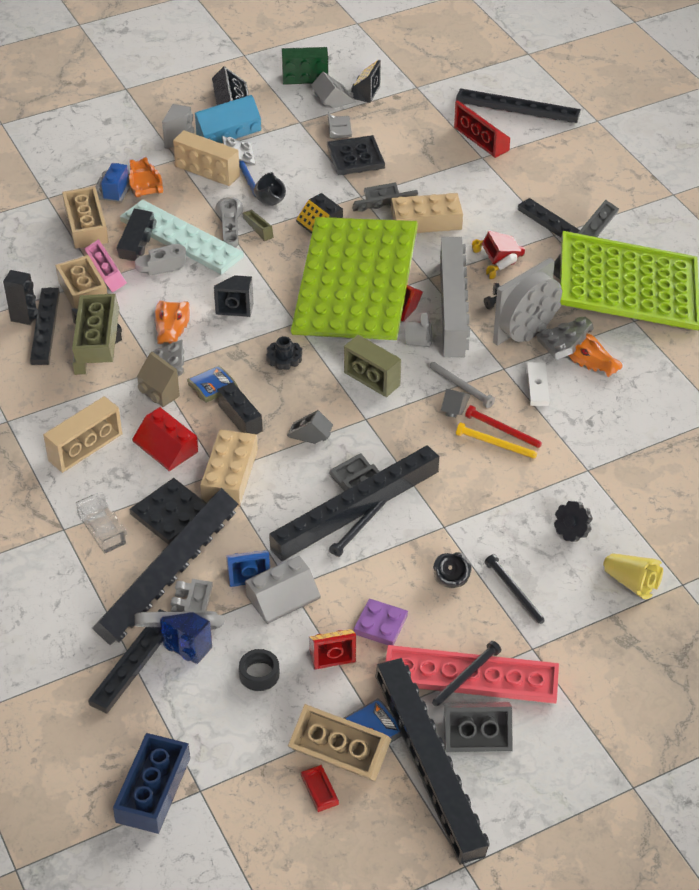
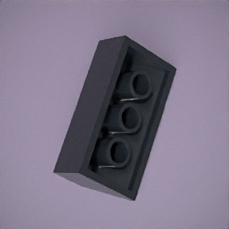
M225 66L212 77L216 105L249 96L247 82Z

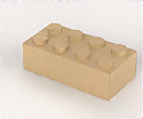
M185 130L173 140L175 167L230 186L240 177L238 149Z
M96 187L63 191L64 207L75 249L87 247L98 239L102 244L109 243L107 227Z
M458 193L392 198V219L417 221V233L462 230L463 211Z
M103 396L44 433L48 461L63 473L121 436L122 427L119 407Z
M219 429L200 484L202 500L208 502L222 488L239 504L238 506L241 505L258 451L257 434Z
M304 704L288 747L351 773L376 781L392 739L386 734Z

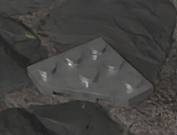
M585 316L578 317L569 323H561L553 329H545L541 333L536 334L538 342L557 360L573 354L576 351V345H581L586 339V333L591 332L594 328L592 322Z

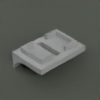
M328 112L330 138L352 137L350 116H333Z

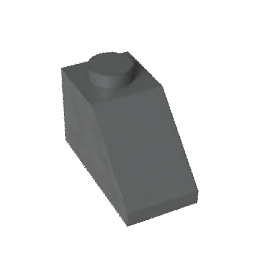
M446 389L441 411H445L446 416L454 418L457 415H462L471 394Z
M317 410L293 422L287 436L292 439L316 444L329 438L333 424Z

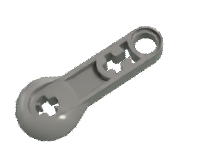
M226 197L218 201L215 210L222 218L223 241L233 247H237L239 244L237 219L243 212V205L237 198Z
M194 611L141 612L135 614V626L137 627L192 626L200 630H213L220 628L225 622V617L217 615L215 611L200 612L197 616H194Z

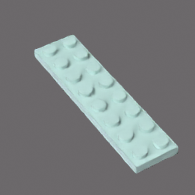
M141 200L120 215L121 222L127 224L134 208L153 212L157 223L155 229L151 232V238L167 246L172 244L183 245L186 248L187 257L221 275L244 257L243 251L145 200Z

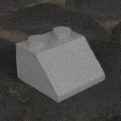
M322 72L311 85L315 90L314 94L321 98L320 102L325 106L329 105L332 108H337L355 102L344 85L325 72Z
M172 104L162 121L164 148L174 147L173 140L184 130L194 134L191 107Z

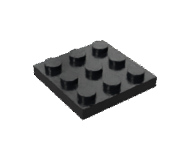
M374 135L327 142V148L338 175L385 169V162Z
M172 478L131 507L129 511L130 515L165 543L169 544L201 510L206 502L178 480Z

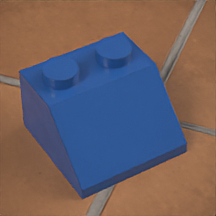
M267 550L226 555L230 587L246 585V580L270 569L269 552Z

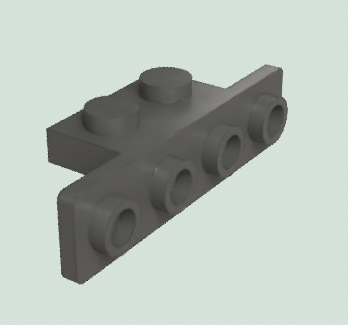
M396 182L364 188L366 199L354 201L352 209L353 211L362 212L368 208L378 209L385 205L391 206L392 198L417 196L418 190L399 193Z

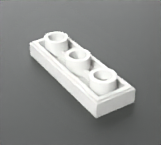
M527 362L530 406H549L546 362Z

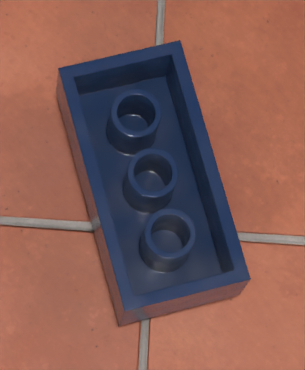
M150 733L145 734L113 806L115 823L156 834L160 833L190 761L189 743Z

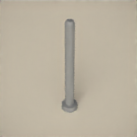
M430 363L431 369L482 401L483 406L486 408L492 407L495 397L492 395L486 396L437 363Z

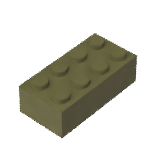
M116 294L80 295L72 346L76 364L113 362L119 316Z

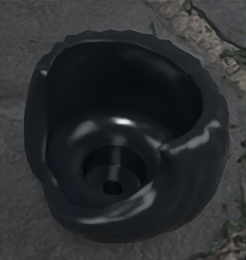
M273 172L262 176L256 183L254 194L262 204L274 206L284 199L286 188L284 183Z
M460 552L441 554L436 558L433 565L435 580L447 588H457L465 585L472 571L471 563Z

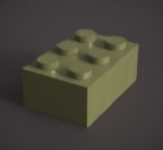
M357 335L344 346V373L387 398L400 386L401 359L370 342L368 339Z

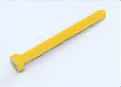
M460 422L457 427L456 435L458 436L464 434L530 458L537 457L536 451L467 428L464 423Z

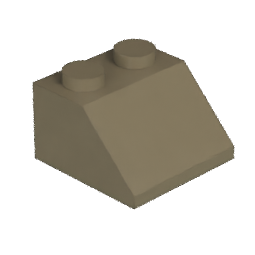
M154 352L149 353L137 375V386L142 394H146L154 403L165 407L180 396L177 369Z

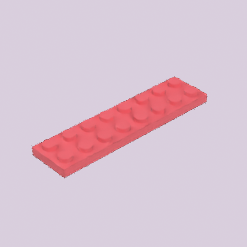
M388 645L386 662L402 658L404 664L408 665L412 682L417 684L418 689L442 691L480 655ZM492 656L454 693L556 704L559 663Z

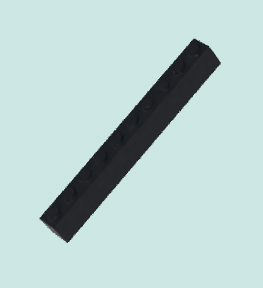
M428 445L424 446L269 533L270 550L281 562L363 516L375 504L383 500L387 502L438 473L440 456Z
M222 488L215 493L99 619L92 629L109 645L115 641L119 643L128 634L125 630L128 627L133 628L135 626V614L147 612L153 606L150 602L154 598L158 600L165 593L163 588L166 585L170 587L175 582L177 572L182 573L190 565L187 561L190 558L194 560L201 553L199 548L210 543L213 539L211 536L213 532L217 534L225 526L223 521L225 519L229 521L236 514L234 509L239 504Z
M402 658L377 664L375 678L459 865L484 858L490 845L488 836L482 832L479 817L471 809L470 798L468 794H464L461 778L458 774H455L452 759L445 753L444 742L436 733L434 720L430 719L427 714L425 701H421L419 697L418 686L412 682L408 665L404 664Z

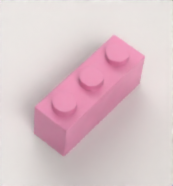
M99 239L85 248V251L112 293L127 284Z

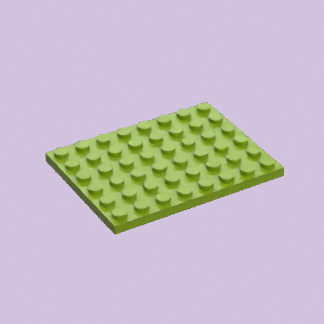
M315 217L291 327L292 335L354 338L360 335L365 339L397 340L418 228L417 221Z
M563 231L561 236L560 285L563 291L560 300L561 305L699 331L697 256Z

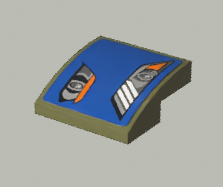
M219 365L187 379L188 386L196 390L198 398L206 403L218 398V388L232 382L238 387L233 378Z

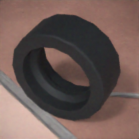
M254 649L242 656L239 661V678L246 688L253 691H264L272 688L277 683L280 675L279 661L277 656L271 651ZM256 663H264L269 665L272 671L266 676L254 677L247 673V668Z

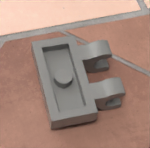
M192 579L191 583L177 581L175 586V596L177 597H172L171 612L194 611V616H197L198 613L207 611L213 582ZM186 595H188L187 600H186V599L178 598V597H185Z

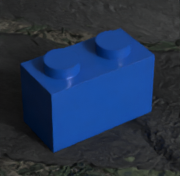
M111 163L101 182L104 199L120 200L129 182L127 165Z

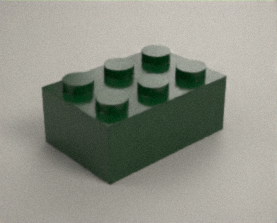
M327 47L282 48L283 85L313 84L322 72L328 74Z

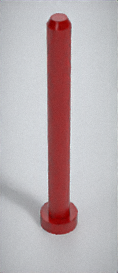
M472 405L468 407L465 413V417L469 419L472 417L534 447L540 448L542 446L540 440L476 411V407Z

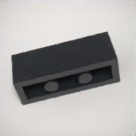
M133 209L117 245L119 258L135 261L139 256L144 255L145 246L149 243L151 232L155 229L157 223L153 212Z
M10 270L3 280L11 322L31 325L33 320L37 318L38 313L30 273Z
M234 382L217 389L219 407L240 432L250 434L263 432L262 415Z

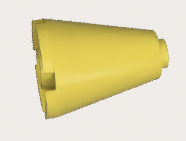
M612 553L605 558L603 563L606 573L643 599H649L653 595L650 592L653 588L658 589L663 576V568L660 567L662 562L653 558Z

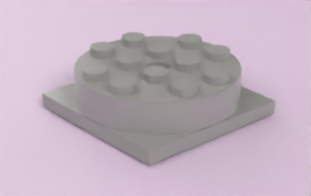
M548 258L497 288L494 344L498 346L509 338L517 342L530 341L536 334L546 329L555 313L561 307L560 300L563 292L560 283L553 278L555 260Z

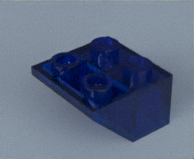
M194 612L165 616L160 619L163 646L168 651H174L186 661L198 664L212 649L209 620Z

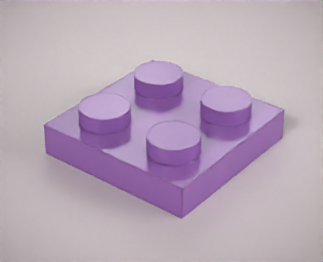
M369 598L354 627V632L358 636L394 646L408 617V611Z

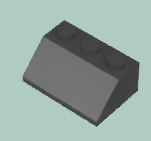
M510 702L443 703L446 752L513 751L512 706Z

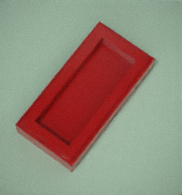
M322 764L301 772L302 780L317 812L339 805V799Z

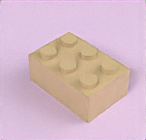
M89 255L55 265L58 282L73 308L78 309L80 295L107 294V287Z

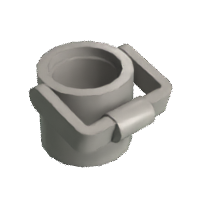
M428 313L421 314V322L409 321L407 323L405 331L407 345L431 346L432 325L429 322Z

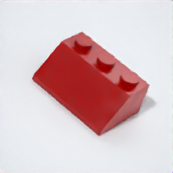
M161 407L144 417L132 438V441L168 471H171L199 452L197 435Z

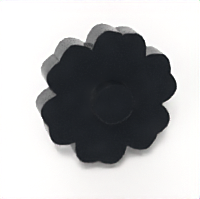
M279 337L276 342L271 343L267 347L266 361L270 366H277L279 370H289L291 366L297 367L302 362V347L298 343H293L289 337Z
M568 501L566 505H560L555 512L557 520L554 522V527L557 534L563 535L565 541L577 542L580 538H586L592 530L590 522L593 520L590 509L584 508L582 502Z

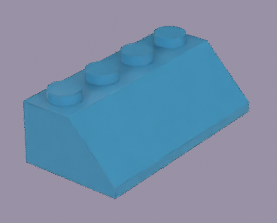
M249 95L195 112L196 135L223 143L222 136L237 139L261 131V116L254 97Z

